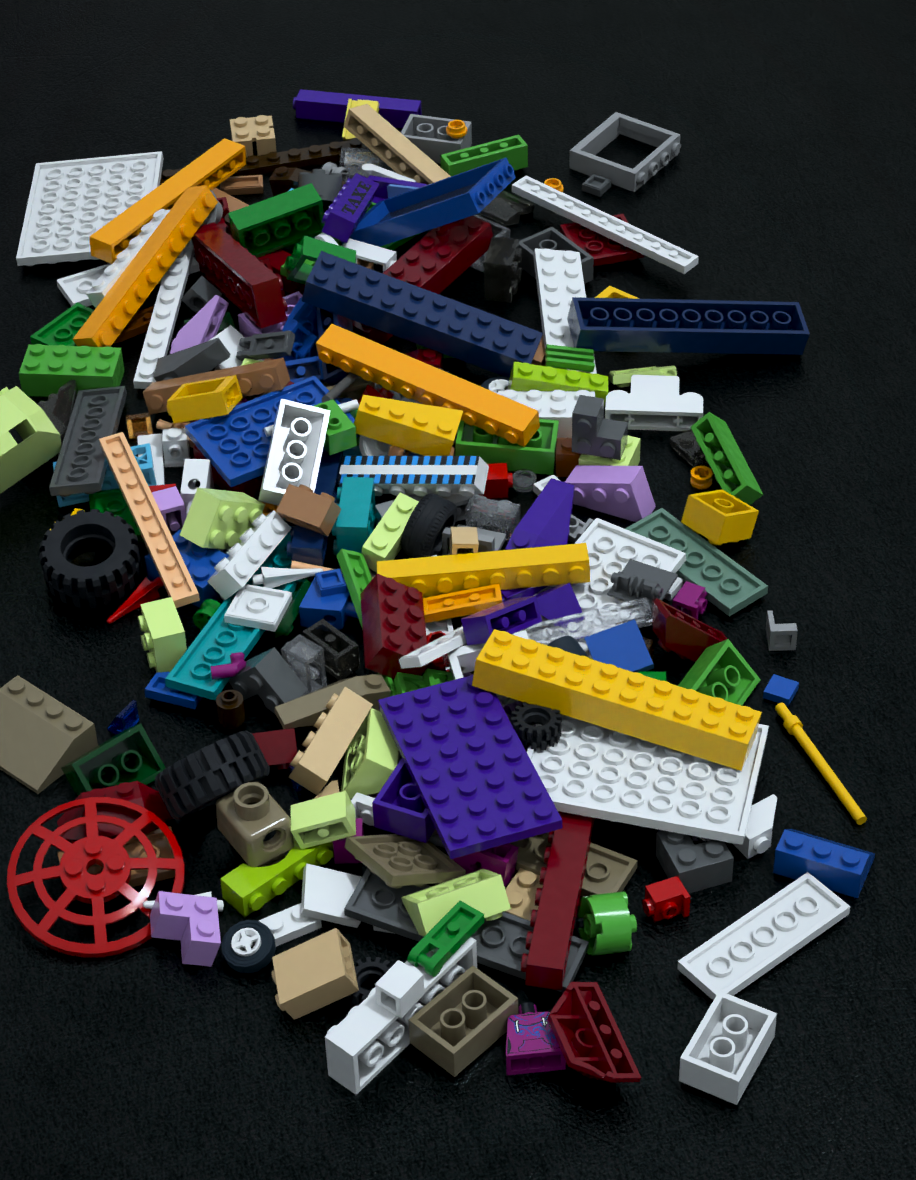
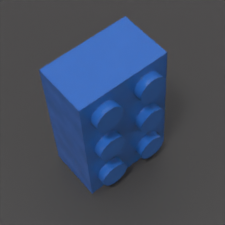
M178 530L172 537L200 598V601L191 604L200 608V605L206 599L219 601L221 599L220 594L207 581L215 573L214 567L224 557L227 558L229 555L218 549L202 548L180 536L181 530ZM149 553L145 556L148 579L152 582L155 578L160 577Z

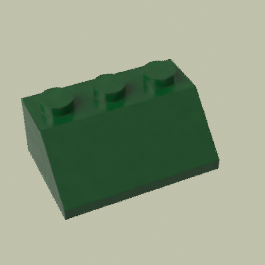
M141 723L127 728L61 767L78 796L83 792L111 787L124 782L139 781L147 785L154 781L157 774L166 768Z

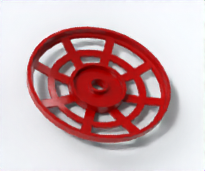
M89 797L57 806L40 816L27 828L12 851L7 870V888L10 903L17 919L24 929L37 941L50 949L71 956L84 958L106 957L134 949L152 938L151 925L148 923L132 935L107 942L106 925L123 920L138 909L150 919L152 909L144 908L143 902L148 901L147 899L155 886L157 869L175 870V880L171 893L182 894L185 867L181 848L175 835L153 812L123 799ZM96 805L123 807L137 812L141 816L133 823H129L117 817L97 815ZM85 807V817L71 820L53 832L42 826L45 822L61 813L74 808ZM151 822H154L167 837L173 850L174 858H156L151 842L141 830ZM98 823L115 825L124 830L114 839L99 836ZM86 824L87 837L79 839L73 844L61 837L67 831ZM31 835L44 840L36 854L33 871L16 875V865L25 842ZM135 837L143 846L147 857L129 858L123 846ZM51 845L64 853L59 866L42 869L45 855ZM92 865H100L104 868L97 875L87 872L88 868ZM148 869L146 882L139 893L128 884L131 870ZM60 877L65 891L55 902L47 893L43 880ZM34 883L40 900L49 910L39 924L34 922L23 908L17 893V887ZM120 894L130 901L128 905L120 910L105 914L104 903L116 898ZM76 899L83 903L92 904L93 916L79 915L66 910V908ZM58 918L76 925L94 926L95 944L70 942L56 937L48 931Z

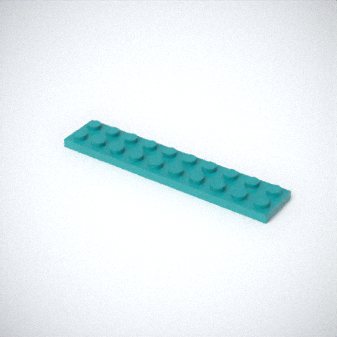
M290 531L253 575L261 574V567L291 568V557H287V543L292 542L290 540ZM251 578L246 584L252 585ZM300 580L272 589L288 591L293 594ZM236 593L223 601L165 678L166 687L216 700L217 695L221 693L229 682V678L212 680L210 666L231 663V653L243 652L245 660L266 631L225 623L224 615Z

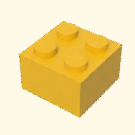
M721 489L688 495L681 523L697 534L708 538V542L711 544L722 545L723 543L750 539L759 511Z

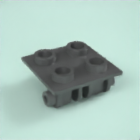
M630 559L622 572L619 571L612 574L610 581L614 584L607 595L652 610L651 602L653 599L663 600L678 574Z

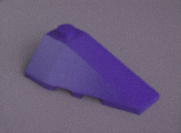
M551 478L516 526L505 550L567 545L570 534L569 525L573 508L574 485Z

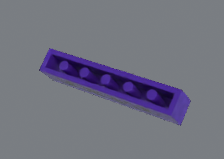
M357 173L352 179L348 178L322 218L321 223L325 224L322 232L347 243L370 207L380 184Z

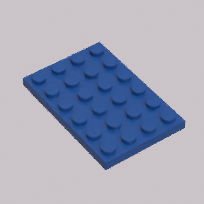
M312 376L286 386L282 390L273 391L239 404L228 415L200 419L185 425V433L201 453L210 460L212 466L227 484L233 487L264 474L271 436L266 437L264 428L274 425L281 399L314 406L322 403V397L329 390L316 376ZM337 399L334 400L338 405L341 404ZM346 412L345 414L354 424V417L349 412Z

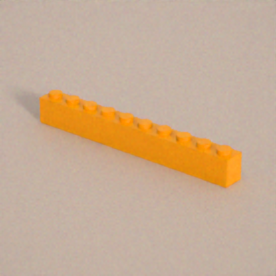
M225 138L92 234L90 236L91 256L113 264L117 259V255L129 246L130 240L137 237L141 232V228L152 220L153 214L160 209L170 210L187 187L207 185L210 190H213L245 166V146Z
M207 185L187 187L72 340L77 346L111 347L218 203Z
M331 324L316 342L319 359L324 363L335 365L345 372L356 374L366 381H372L387 390H393L402 394L405 398L414 399L422 404L463 410L461 420L466 424L479 427L489 434L500 436L512 444L516 443L525 447L540 427L537 410L337 325Z

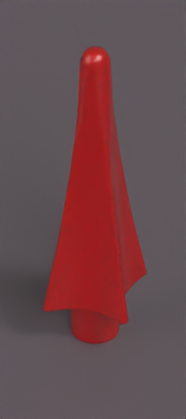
M145 577L130 597L107 619V623L112 624L124 615L141 607L140 604L160 598L158 589L164 585L161 578L157 577L151 582Z

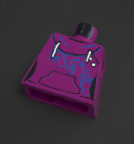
M531 1002L521 1004L518 1007L519 1014L508 1017L506 1075L565 1070L566 1060L547 1019L550 1012H537L536 1005Z

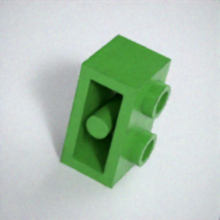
M333 399L314 405V407L330 410L323 446L329 455L357 446L356 426Z

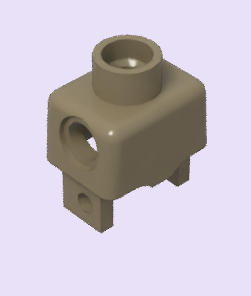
M248 782L242 784L235 791L217 800V827L250 867H265L276 864L285 858V852L294 847L290 817L261 783ZM274 830L276 831V834L273 836V838L263 842L265 836L268 833Z

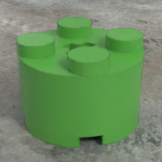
M612 892L581 897L578 904V918H583L584 927L579 928V934L581 939L589 941L587 954L599 956L631 951V935L637 931V922L634 914H629L626 892Z

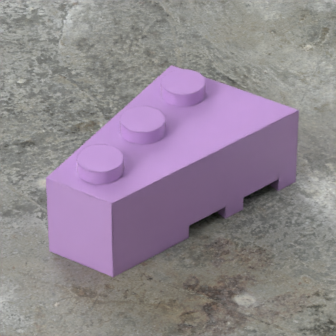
M576 465L565 483L572 484L575 487L573 504L633 522H637L650 515L656 507L643 466Z

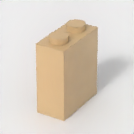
M337 928L272 957L274 970L271 974L277 985L278 994L275 995L277 1005L281 1011H286L294 1020L359 991L350 943Z

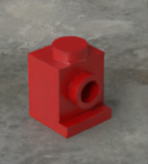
M678 876L671 877L645 886V899L642 900L643 910L648 917H652L654 922L670 919L678 914L687 917L690 912V895Z

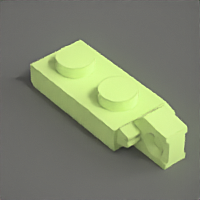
M674 365L615 370L609 372V381L613 385L616 384V387L631 386L632 375L677 376V371Z

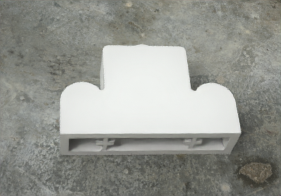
M632 375L631 393L623 390H613L606 396L605 419L628 422V430L693 432L691 426L703 417V397L694 392L679 395L678 376Z

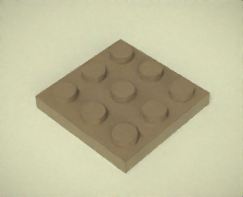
M398 834L352 836L346 838L344 848L391 888L398 889L406 885L424 887L427 884H440L464 876L466 873L464 868L450 859L449 856L429 840L427 843Z

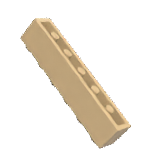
M368 104L349 109L344 127L397 174L414 179L417 183L427 185L451 177Z

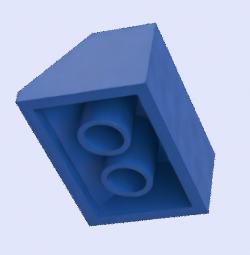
M785 829L775 849L773 873L797 880L809 872L829 890L858 898L875 858V853L794 829Z

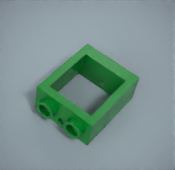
M303 236L300 243L295 244L292 255L286 258L284 269L287 270L286 280L305 285L313 266L304 262L306 259L316 262L321 251L355 263L356 250Z

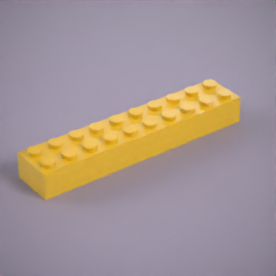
M496 629L493 630L476 658L472 681L473 687L526 702L527 704H535L551 708L552 710L556 709L562 715L742 771L755 741L762 712L748 706L734 704L722 698L705 695L693 689L676 686L667 681H660L638 672H631L612 664H605L586 656L576 655L557 647L547 646L534 640L518 637L506 631Z

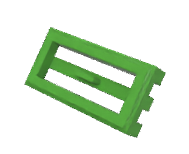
M546 344V366L593 372L595 363H593L594 350Z

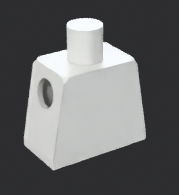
M185 459L180 495L185 504L186 517L197 488L215 489L209 459ZM196 480L200 482L199 487H195Z

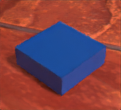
M341 568L315 573V580L321 597L347 592V585Z
M773 674L763 692V698L789 706L798 691L799 682Z

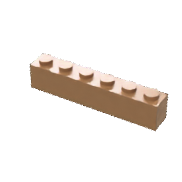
M278 358L152 382L143 391L149 414L166 412L167 400L182 384L236 375L243 397L282 390L290 381L284 358Z

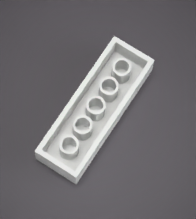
M470 937L443 965L436 977L427 974L422 966L416 967L424 976V995L402 1018L376 1004V990L373 988L360 1005L354 1006L349 1011L347 1017L338 1025H334L328 1030L325 1036L328 1076L357 1095L410 1044L408 1020L471 966L477 968L476 940ZM429 951L426 955L432 957L435 953ZM408 961L405 962L408 966H414Z

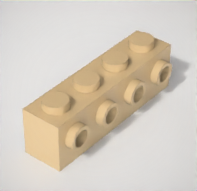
M344 687L339 696L334 693L325 706L329 709L328 713L322 712L314 724L318 728L316 733L310 731L302 746L306 747L305 751L301 752L299 750L290 763L294 769L289 778L315 795H318L329 780L373 704L347 687Z

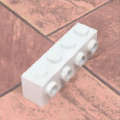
M275 510L267 516L263 513L252 522L254 527L246 530L239 538L241 542H237L227 552L229 556L227 558L224 557L214 567L216 571L207 582L225 600L243 588L292 529Z

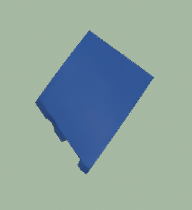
M301 296L282 331L289 330L295 334L291 356L274 359L284 358L285 361L318 356L316 342L319 340L316 306L302 302Z

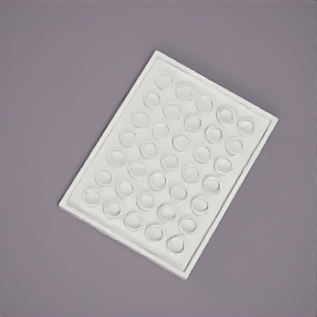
M162 151L36 163L16 256L17 265L33 266L35 264H55L66 261L99 260L91 256L90 236L160 186L164 159Z
M562 715L561 737L558 744L554 743V747L546 745V750L541 751L540 747H536V751H534V749H531V745H529L527 754L557 811L743 845L769 726L759 724L755 741L742 771Z

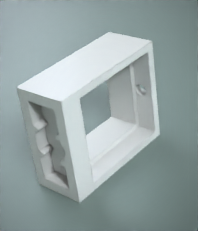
M349 239L347 243L344 242L341 245L342 247L356 250V264H358L357 258L383 265V272L397 261L396 251Z

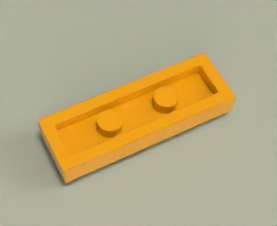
M500 584L423 598L425 623L475 614L502 603Z

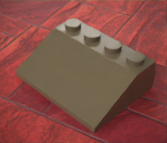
M17 675L0 688V770L35 793L39 794L62 776L64 772L61 767L98 746L93 722Z

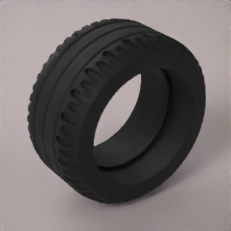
M433 493L425 495L416 505L405 526L400 543L402 552L411 558L430 557L436 554L438 556L442 551V533L445 527L451 528L455 525L458 513L456 505Z

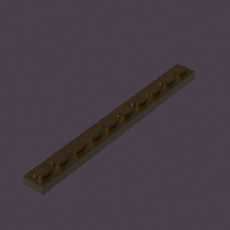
M353 138L348 141H335L330 144L312 145L300 149L293 148L289 151L270 152L259 156L251 155L246 158V165L230 177L272 173L279 167L302 168L327 162L369 156V148L357 138ZM167 169L163 171L160 185L181 169Z

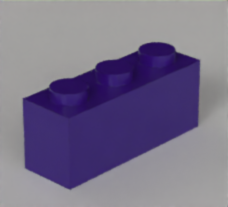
M528 596L507 600L462 618L461 622L467 645L486 643L494 629L514 634L542 622L537 597Z

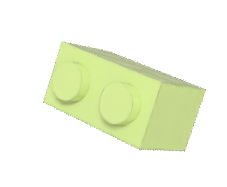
M346 791L291 805V833L301 849L356 835L355 807Z

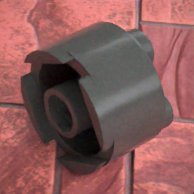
M313 169L312 173L299 172L298 188L312 183L322 199L323 206H325V209H328L342 189V174H325L323 169Z

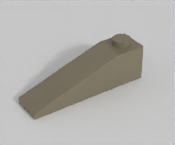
M381 674L356 676L337 681L275 707L274 712L283 729L312 726L322 712L328 713L329 709L325 706L332 695L335 693L339 696L344 687L372 703L373 706L371 708L379 712L378 700L390 697L391 690Z

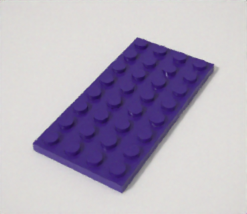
M473 675L378 700L379 710L450 859L563 828L562 818L497 695L493 692L473 687Z

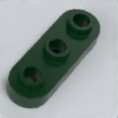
M307 578L301 579L296 585V589L292 594V601L276 631H268L275 638L280 636L285 638L293 630L294 626L292 623L300 616L299 606L311 585Z

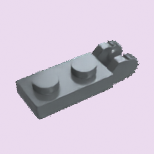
M288 330L255 334L251 337L241 338L239 345L247 349L249 348V350L238 351L236 358L243 361L244 358L259 360L291 356L295 334Z

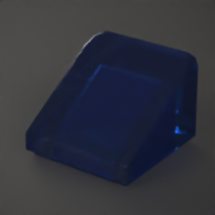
M132 700L108 726L110 732L119 734L139 722L137 702L135 700Z

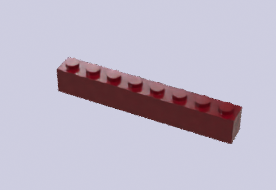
M558 811L562 818L563 828L549 832L548 843L552 845L551 847L546 846L544 864H547V867L541 868L539 884L543 885V888H537L535 906L539 907L538 910H532L530 927L534 928V930L527 933L525 949L529 950V954L523 953L521 972H526L525 985L562 990L595 818Z

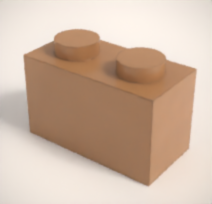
M289 484L276 512L287 522L329 536L341 511V508L334 502L335 498L324 492H321V495L313 493L314 491L311 488L302 484L299 487Z

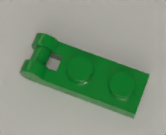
M459 901L413 947L407 961L415 967L422 966L427 974L436 977L449 958L485 922L484 914ZM429 951L435 953L432 957L426 955Z

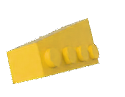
M363 395L354 425L356 426V434L424 456H449L463 410Z

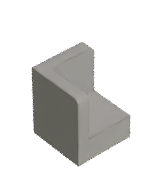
M767 611L765 630L769 651L796 650L798 631L796 623L775 624L773 611Z

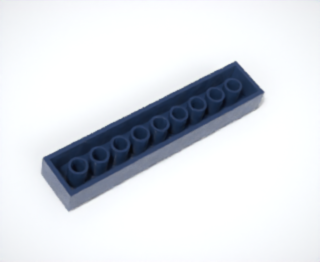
M323 251L320 252L306 280L302 296V302L509 378L513 362L532 364L543 335L542 332Z
M572 297L567 317L575 348L606 352L803 355L810 335L799 302Z

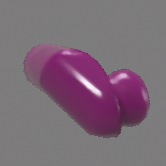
M231 653V663L210 666L212 680L234 677L243 670L247 661H244V653Z

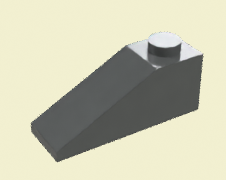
M218 337L158 358L153 378L158 382L209 372L230 358V353Z

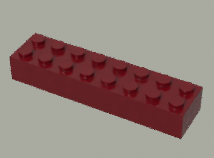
M470 216L434 228L384 271L383 274L440 294L494 245L491 224L475 216ZM352 320L353 332L381 345L393 336Z
M215 222L200 226L191 238L195 259L199 263V272L261 329L287 321L285 312L288 311L285 299L282 298L281 290L284 287L281 278L276 276L271 269H268L263 262H260L255 255L248 252L247 248L241 246L238 241L234 240L231 235L227 234Z

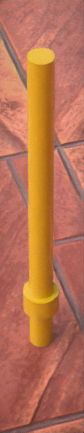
M784 703L777 704L775 710L784 721L783 726L790 735H794L858 825L865 823L867 817L802 729L803 724L796 715H792Z

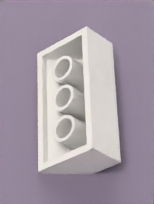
M281 399L276 412L258 501L278 506L289 484L297 487L302 484L315 491L330 410Z

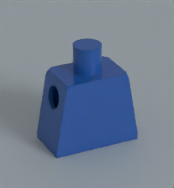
M314 577L299 606L300 626L341 630L344 628L349 617L358 619L348 587L345 593L321 597Z

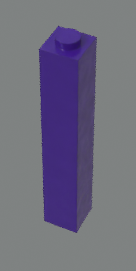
M300 89L297 97L293 99V109L296 110V118L344 123L348 99L378 101V114L395 128H403L410 114L422 115L420 100Z

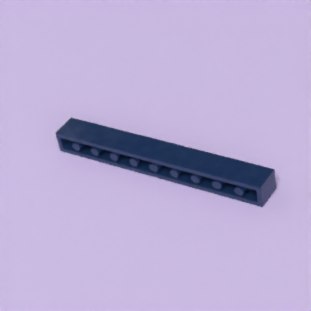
M336 398L341 404L352 401V398ZM324 450L322 451L314 493L321 495V492L327 493L335 498L334 502L336 503L337 489L339 487L337 481L343 451L329 455ZM298 525L291 526L290 540L292 542L287 543V557H291V562L293 560L323 567L329 536Z

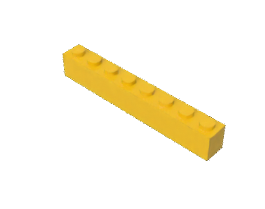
M586 543L377 561V574L392 578L396 582L408 587H413L422 592L423 597L498 583L501 590L566 583L590 582V565Z

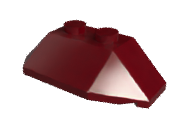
M654 598L651 602L653 631L659 638L658 644L667 652L674 651L685 661L690 659L696 662L707 647L727 639L724 633L695 619L658 598Z
M139 781L124 782L111 787L93 789L81 793L75 799L89 797L123 799L153 812L164 823L173 819L159 792ZM96 805L97 815L117 817L129 823H133L141 816V814L123 807ZM85 807L66 811L57 821L58 827L71 820L85 817ZM151 822L141 831L144 834L150 833L157 829L158 826ZM98 823L99 836L114 839L124 830L115 825ZM86 824L67 831L61 837L73 843L87 837Z
M570 982L547 1017L568 1067L588 1079L606 1082H639L641 1080L640 1073L598 983Z

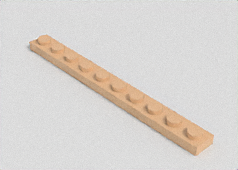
M120 432L100 438L102 451L169 597L173 599L175 607L178 608L200 601L196 586L124 433Z

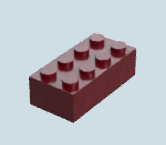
M376 574L360 594L365 668L392 679L395 678L397 672L421 676L429 667V663L422 667L401 669L399 659L427 644L422 592L396 582L392 578Z

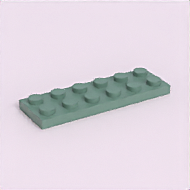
M663 508L625 528L686 553V561L676 572L678 577L682 578L684 583L688 581L705 587L707 591L705 599L729 617L768 593V585Z

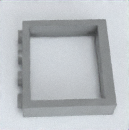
M615 112L570 150L569 169L589 176L595 174L610 179L611 184L635 192L680 153L681 134ZM620 134L658 147L633 169L596 156L597 153Z

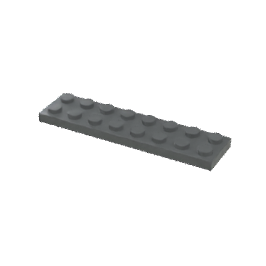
M125 386L78 391L49 486L51 496L60 495L67 497L72 494H94L101 491L108 461L102 451L99 439L117 433L127 396Z
M367 867L346 904L344 913L345 916L419 942L423 936L419 935L401 897L432 886L406 885L398 889L391 888L379 876L370 872V869ZM502 912L503 916L498 919L485 920L471 936L476 940L477 963L526 980V972H521L523 953L529 954V950L525 949L527 933L534 930V928L530 927V921L506 912ZM572 936L562 990L555 991L564 993L569 983L573 982L589 949V941Z

